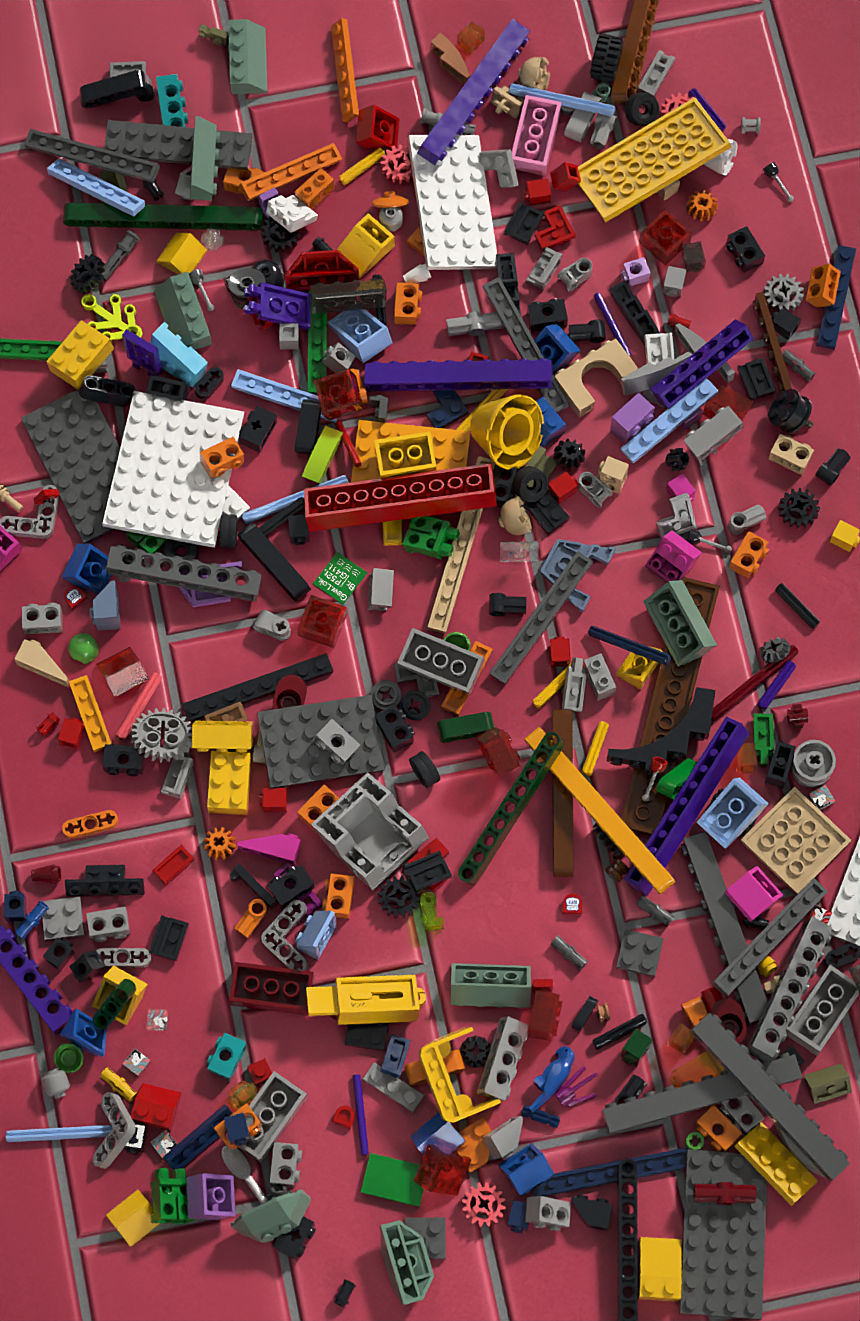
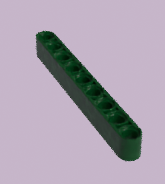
M548 732L544 735L461 865L458 876L465 883L471 885L479 881L562 751L564 740L557 733ZM553 738H557V744L550 746V741ZM546 754V755H547L546 761L543 762V763H540V762H539L540 757H541L542 755ZM532 771H536V777L529 780V774ZM522 787H525V794L519 796L518 791ZM511 804H515L514 811L508 813V807ZM504 820V827L498 829L497 824L499 821ZM493 837V844L487 846L488 838ZM483 853V860L477 863V855ZM472 870V877L466 879L467 871Z

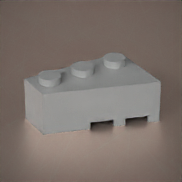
M729 405L726 408H720L715 413L716 416L712 419H706L701 423L699 429L693 430L685 436L684 443L700 466L705 463L704 458L710 453L714 455L718 451L717 447L724 442L730 441L744 428L742 421Z

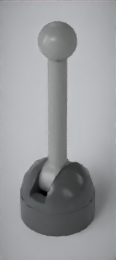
M196 269L189 273L191 282L198 284L208 305V311H213L214 305L210 303L202 286L204 280L202 270Z

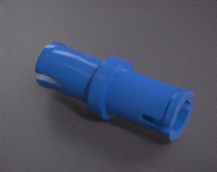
M39 901L34 909L25 915V920L15 930L16 934L25 939L33 927L38 926L39 920L49 910L48 905Z

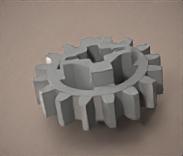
M779 274L778 278L772 276L771 281H767L763 292L765 293V299H768L767 305H772L771 310L778 308L779 312L782 308H785L788 311L789 309L795 311L796 306H800V300H803L804 297L802 294L804 288L800 287V281L795 282V276L790 279L789 274H786L785 277Z

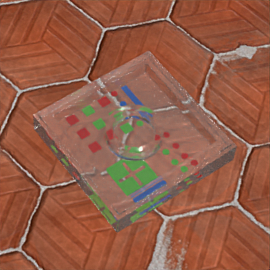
M539 541L500 542V562L538 561Z

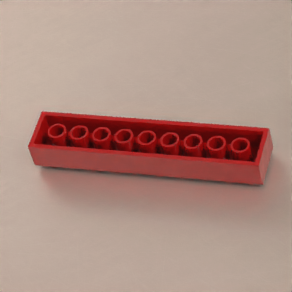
M492 463L304 489L305 517L309 532L497 507Z

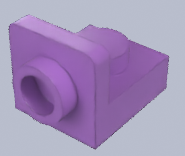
M276 188L259 195L258 205L263 210V214L267 219L270 218V215L266 213L268 201L278 197L279 194Z

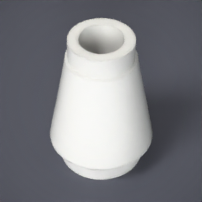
M425 263L423 265L419 264L403 275L406 283H419L428 281L431 275L429 270L426 269Z

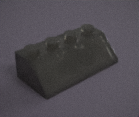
M372 278L368 281L353 280L346 283L338 281L332 284L317 283L310 286L313 314L386 307L387 290L384 279Z

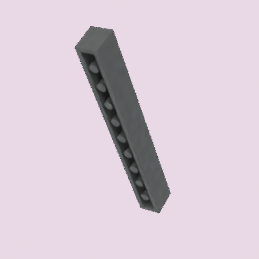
M703 832L684 838L680 847L683 856L688 858V871L690 875H694L695 882L693 883L697 893L700 892L702 900H700L702 910L707 911L709 917L707 918V924L709 929L714 931L715 936L713 940L716 948L720 947L722 953L720 955L721 963L723 966L728 967L747 947L732 902L724 893L727 889L707 833ZM754 968L735 988V992H733L735 1001L740 1003L748 1027L759 1023L768 1004L757 971Z
M709 1013L705 1015L689 1032L828 1181L834 1180L850 1164L847 1160L848 1156L841 1149L837 1150L834 1147V1141L827 1134L823 1135L820 1132V1126L813 1119L809 1120L805 1116L806 1111L799 1104L795 1105L791 1101L792 1096L785 1089L781 1090L777 1086L778 1081L771 1074L767 1075L763 1071L764 1066L757 1059L753 1060L749 1056L750 1051L743 1044L739 1045L735 1041L736 1036L729 1029L725 1030L720 1025L722 1021L715 1014L711 1015Z
M789 1053L778 1055L777 1060L769 1061L767 1064L759 1061L764 1066L763 1071L767 1075L771 1074L778 1081L777 1086L798 1081L802 1078L795 1054L789 1056ZM725 1070L720 1072L721 1076L713 1078V1075L701 1077V1081L697 1083L690 1080L681 1083L682 1087L676 1089L673 1085L663 1088L662 1093L655 1094V1091L643 1094L644 1098L636 1100V1097L625 1099V1103L617 1105L616 1102L607 1104L605 1109L601 1111L607 1134L610 1135L748 1094Z

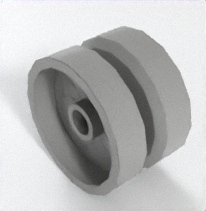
M820 740L803 742L797 747L791 762L790 770L793 778L804 787L816 788L823 786L829 781L836 765L834 751L828 744Z

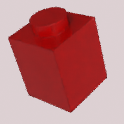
M564 162L550 172L554 189L567 192L581 182L578 166Z
M548 178L527 181L526 189H523L525 200L529 202V206L551 203V190Z
M566 471L548 484V491L560 504L577 492L578 482L573 475L570 476Z
M558 636L550 639L551 667H564L571 663L569 638L565 639V637Z
M73 717L70 719L64 718L58 737L60 745L79 749L85 730L84 724L80 719Z
M263 788V794H259V806H263L264 812H287V788Z

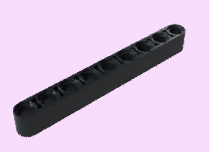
M627 1158L620 1162L617 1169L618 1321H638L637 1164L634 1160ZM623 1164H630L633 1168L632 1173H624L622 1170ZM622 1185H631L633 1192L625 1194L622 1191ZM625 1204L630 1205L633 1208L632 1214H624L622 1206ZM624 1225L632 1227L633 1233L628 1236L622 1232ZM623 1246H630L633 1249V1254L625 1256L622 1253ZM624 1266L632 1268L633 1275L631 1277L623 1275L622 1268ZM624 1287H630L633 1290L631 1298L623 1296L622 1289ZM624 1308H630L633 1311L631 1319H626L622 1315Z

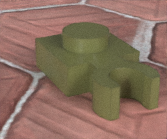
M203 24L200 25L198 29L200 37L209 38L217 46L228 47L229 32L214 27L210 29Z

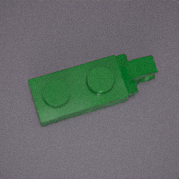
M753 713L754 755L759 757V767L767 768L769 764L768 757H772L774 751L773 714Z

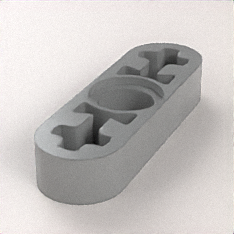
M101 948L97 950L100 957L103 953L106 957H112L111 953H114V963H111V959H105V968H112L113 966L117 968H145L152 960L150 952L145 948ZM120 953L128 955V960L125 963L117 961V956ZM131 953H134V957H140L142 953H144L145 957H148L144 959L143 963L139 959H133L134 963H131Z

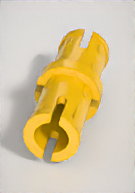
M109 1067L100 1074V1077L112 1087V1090L121 1094L129 1103L137 1096L138 1093L125 1082L126 1080L123 1077L117 1076Z

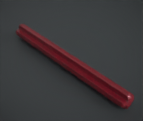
M790 645V652L784 659L778 662H769L713 708L711 720L715 721L786 664L787 661L796 656L798 649L794 645Z

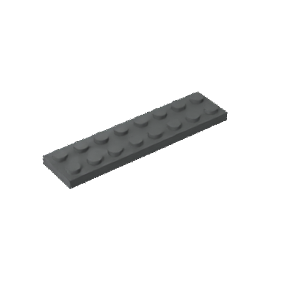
M108 120L104 149L147 161L192 165L194 128ZM216 130V132H220L219 143H216L215 149H219L218 160H215L214 166L248 170L252 133Z

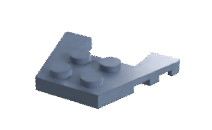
M557 539L540 570V574L553 585L577 551L587 558L592 557L608 565L616 548L600 547V545L595 544L586 545L581 544V542ZM574 589L567 600L583 613L591 596Z

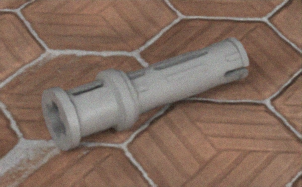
M424 108L420 124L426 123L435 126L443 114L441 112L437 114ZM466 123L464 125L466 129L463 133L474 135L476 125Z

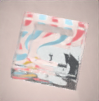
M148 1009L147 1030L167 1031L168 1010Z

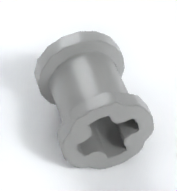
M742 117L741 134L745 132L760 134V117H757V119H745V117Z

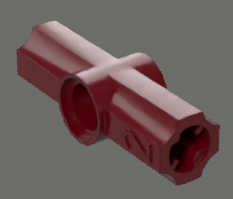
M718 1182L715 1184L698 1183L694 1184L693 1198L694 1202H713L717 1205H733L734 1203L752 1204L756 1203V1185H734L731 1182Z

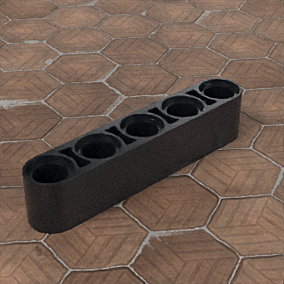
M254 523L249 524L237 534L240 541L295 602L311 590L308 583Z

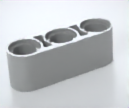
M584 92L581 99L600 103L602 101V98L588 92ZM575 109L567 124L564 136L581 143L596 113Z

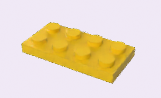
M762 1122L734 1146L791 1206L818 1182Z

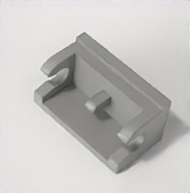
M546 248L527 277L526 282L544 291L561 264L562 254Z
M372 569L369 578L368 610L387 611V608L392 607L394 570Z
M178 755L177 760L172 759L165 782L160 791L162 794L177 799L182 798L194 765L192 758Z

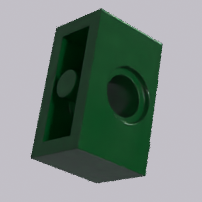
M635 1029L622 1049L620 1055L623 1057L622 1060L630 1066H633V1064L638 1066L650 1048L653 1039Z

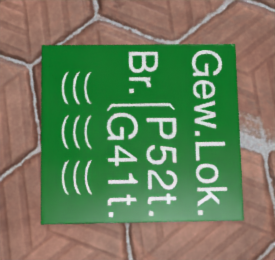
M337 552L313 584L344 604L368 572Z

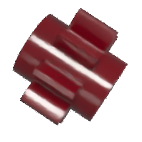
M792 704L791 709L787 710L788 724H793L794 728H803L804 723H808L807 708H802V704Z

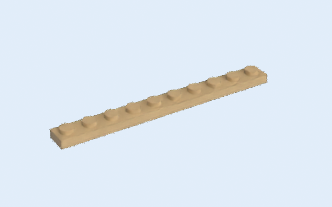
M478 456L476 465L492 463V469H494L495 463L492 459ZM483 508L462 511L457 526L460 535L457 541L453 540L454 551L452 556L448 557L428 624V630L442 634L447 633Z

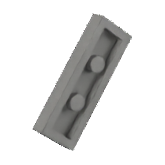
M373 1063L364 1076L363 1081L413 1113L424 1095L399 1078L381 1073V1066Z

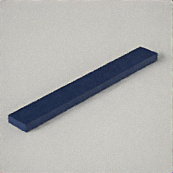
M688 1147L630 1158L637 1164V1179L686 1169ZM622 1160L554 1173L547 1182L539 1183L533 1187V1197H547L617 1183V1169ZM630 1164L622 1165L624 1173H632L633 1168Z

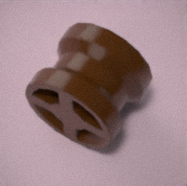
M615 858L613 864L605 869L606 873L618 883L621 882L622 876L628 874L630 870L618 858Z

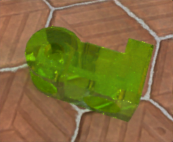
M425 892L420 897V908L425 932L444 929L443 917H437V897L432 892Z

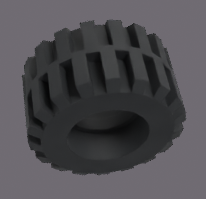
M603 33L598 36L590 69L591 78L611 83L615 80L622 53L623 38Z

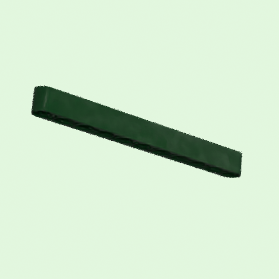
M66 203L64 205L63 224L71 227L258 231L262 229L263 210L258 207L145 204L141 211L132 216L106 203Z

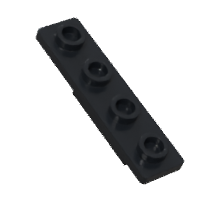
M86 865L85 879L65 880L66 896L144 895V879H125V865Z

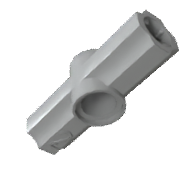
M471 312L465 317L446 319L449 336L467 333L471 336H477L487 330L504 328L496 312L486 314Z

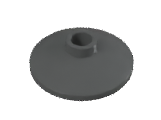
M244 268L231 275L228 285L234 295L249 298L244 296V289H249V284L258 286L261 282H266L264 275L260 271L253 268Z

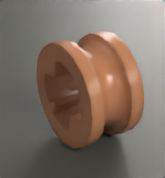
M604 1003L603 1006L596 1005L600 1022H603L604 1019L611 1020L607 1003Z

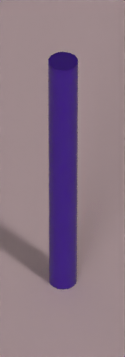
M601 293L594 294V298L615 339L618 340L630 357L632 354Z
M356 1074L353 1075L360 1151L361 1155H369L361 1075Z

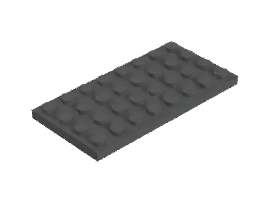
M78 390L21 417L83 543L88 544L116 530L103 527V519L120 446L98 403L83 399L79 395Z
M687 1149L679 1314L762 1320L767 1180L741 1153ZM731 1182L734 1185H756V1203L717 1205L713 1202H694V1184Z

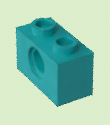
M224 1032L223 1037L219 1036L215 1044L217 1049L214 1055L211 1054L209 1056L206 1066H208L209 1073L230 1082L247 1048V1043ZM224 1052L231 1054L230 1059L227 1061L220 1059L221 1054Z

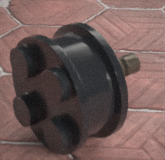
M795 389L780 391L767 414L770 423L774 426H780L781 430L786 434L795 433L803 426L809 429L813 427V422L809 420L812 411L810 399L801 396Z

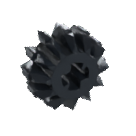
M567 438L565 442L561 440L555 446L553 457L557 460V465H563V470L566 467H569L570 471L574 467L578 469L585 460V449H582V443L576 444V439L570 442L569 438Z

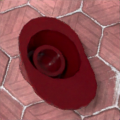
M287 675L278 682L273 699V710L304 705L307 687L300 677Z
M723 998L717 1001L712 1008L711 1015L715 1014L722 1021L720 1025L725 1030L729 1029L736 1036L735 1041L740 1044L747 1034L741 1006L730 998Z

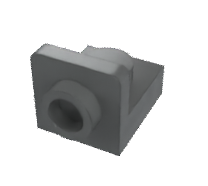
M382 395L370 396V407H376L375 418H378L379 422L387 423L388 398Z

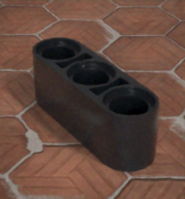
M92 375L84 378L78 390L79 395L83 399L126 407L131 403L132 397L135 395L134 391H136L135 387L130 383Z
M303 399L295 441V453L312 454L318 438L322 402Z

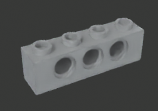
M511 1017L500 1018L477 1094L490 1099H500V1101H505L509 1097L511 1092L510 1084L517 1072L516 1065L523 1053L522 1045L528 1037V1024ZM509 1036H510V1037L512 1038V1040H513V1044H512V1045H510V1044L508 1043V1038H509ZM503 1055H505L507 1058L506 1064H504L502 1061ZM497 1074H499L501 1077L500 1083H498L496 1080Z

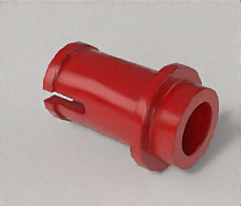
M670 314L667 325H670V328H672V326L675 327L679 323L689 329L691 321L678 317L676 314Z
M53 712L51 714L48 713V717L36 727L44 737L55 725H59L60 719Z

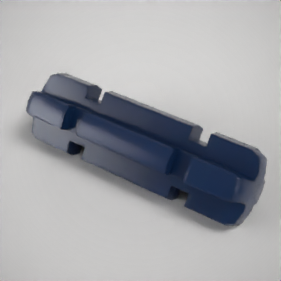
M523 1106L521 1116L531 1117L532 1120L543 1124L548 1123L550 1124L549 1126L554 1128L558 1127L560 1117L550 1116V1113L538 1109L532 1113L529 1110L530 1106Z

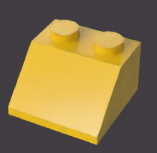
M113 966L103 976L92 1007L99 1010L111 992L123 979L132 980L136 985V992L115 1019L127 1025L141 1002L148 984Z

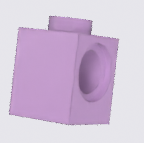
M644 257L623 264L621 277L623 281L627 282L629 287L650 280L651 273ZM637 271L639 274L634 275L631 272Z

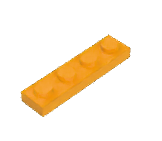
M87 675L69 681L94 753L103 750L105 744L112 745Z

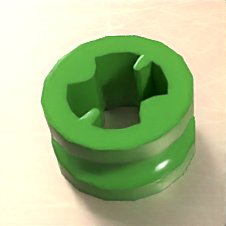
M698 1132L690 1133L685 1141L686 1147L692 1150H700L704 1144L703 1136ZM692 1137H697L700 1140L697 1147H693V1144L690 1145L689 1141L692 1140Z

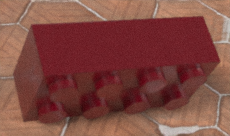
M235 962L229 996L230 1006L308 1015L306 987H313L314 972Z

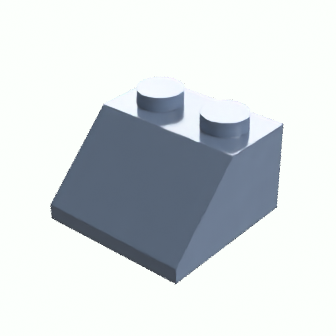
M110 581L93 600V607H90V617L98 631L121 629L119 593L115 581Z

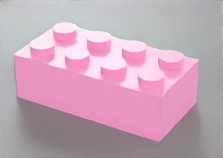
M525 96L512 150L515 170L546 175L560 117L561 102Z

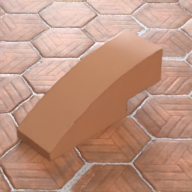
M439 33L431 41V52L440 58L441 68L465 85L470 77L467 66L456 47L443 34Z

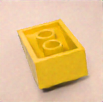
M640 1237L638 1299L680 1301L682 1280L681 1239Z

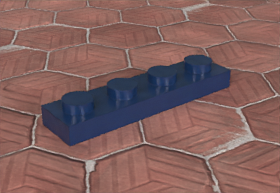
M225 1104L164 1155L163 1158L173 1170L182 1169L219 1136L215 1132L214 1127L221 1123L224 1117L233 1114Z

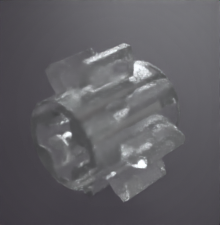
M207 229V233L203 232L201 243H205V249L218 250V247L223 245L224 236H220L221 231Z

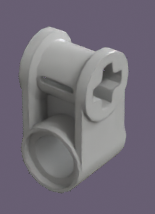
M581 258L569 267L561 270L557 278L563 281L567 291H572L591 277L592 262L587 258ZM586 267L588 270L581 271L580 268Z
M584 472L580 475L577 486L578 490L593 505L600 508L602 502L608 496L611 497L613 495L612 490L590 472ZM587 480L591 485L585 486L582 481Z
M261 610L253 628L262 634L269 635L278 640H287L291 636L288 620L274 615L267 610Z

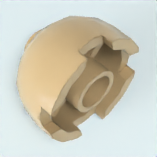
M532 57L525 61L522 68L518 71V78L521 80L522 86L547 90L550 72H546V65H549L547 58Z
M520 496L508 500L502 506L501 516L498 517L500 526L502 528L505 527L512 535H523L531 532L530 529H532L529 514L521 506L524 502Z

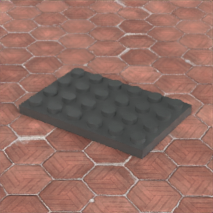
M371 695L257 712L270 788L385 770ZM331 719L360 744L358 750L343 765L340 762L338 764L330 758L331 754L326 749L321 750L315 743V736ZM331 740V744L334 747L341 746L339 740Z

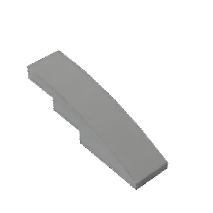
M679 323L676 324L674 333L689 353L694 354L707 343L693 331ZM727 362L717 369L726 383L734 379L735 372Z
M686 352L674 360L668 357L656 365L649 362L621 379L623 394L629 395L651 389L692 354Z

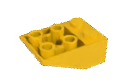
M367 214L354 226L337 250L341 251L359 268V278L361 279L395 246V236L370 214Z

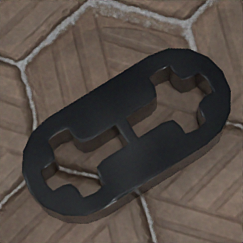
M213 367L209 369L196 384L195 392L198 398L208 399L223 383L224 374L220 368ZM219 374V379L212 378V375ZM207 386V392L203 391L201 393L200 388L204 389Z
M850 943L828 952L824 959L826 967L828 968L831 965L839 969L857 961L860 957V947ZM849 948L852 951H856L854 957L852 955L845 957L844 954L848 953ZM831 956H833L834 958L841 957V959H839L836 962L837 965H835L833 962H829Z
M591 995L588 997L572 1024L573 1029L581 1032L599 1000Z

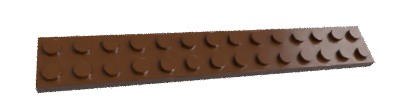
M683 577L682 581L709 629L720 586ZM665 645L664 653L670 655L671 661L668 665H660L640 747L663 738L676 728L685 717L690 708L702 657L678 667L668 647ZM670 756L666 757L667 766L664 776L675 768L676 760L671 759ZM645 767L640 769L634 768L622 820L631 831L651 836L662 820L667 796L657 791V784L661 779L659 777L653 783L649 794L650 799L647 802L643 801L642 796L646 793L651 778H648V775H644Z

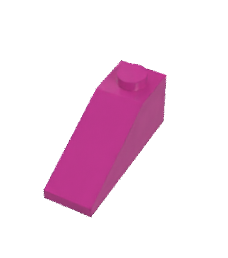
M287 833V835L278 834L239 841L237 846L239 851L286 864L289 862L295 866L301 846V839H298L297 835Z

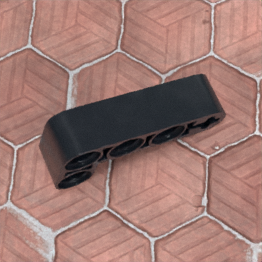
M134 70L86 84L79 89L81 106L83 108H94L132 96H136L142 102L154 99L152 79L142 70Z

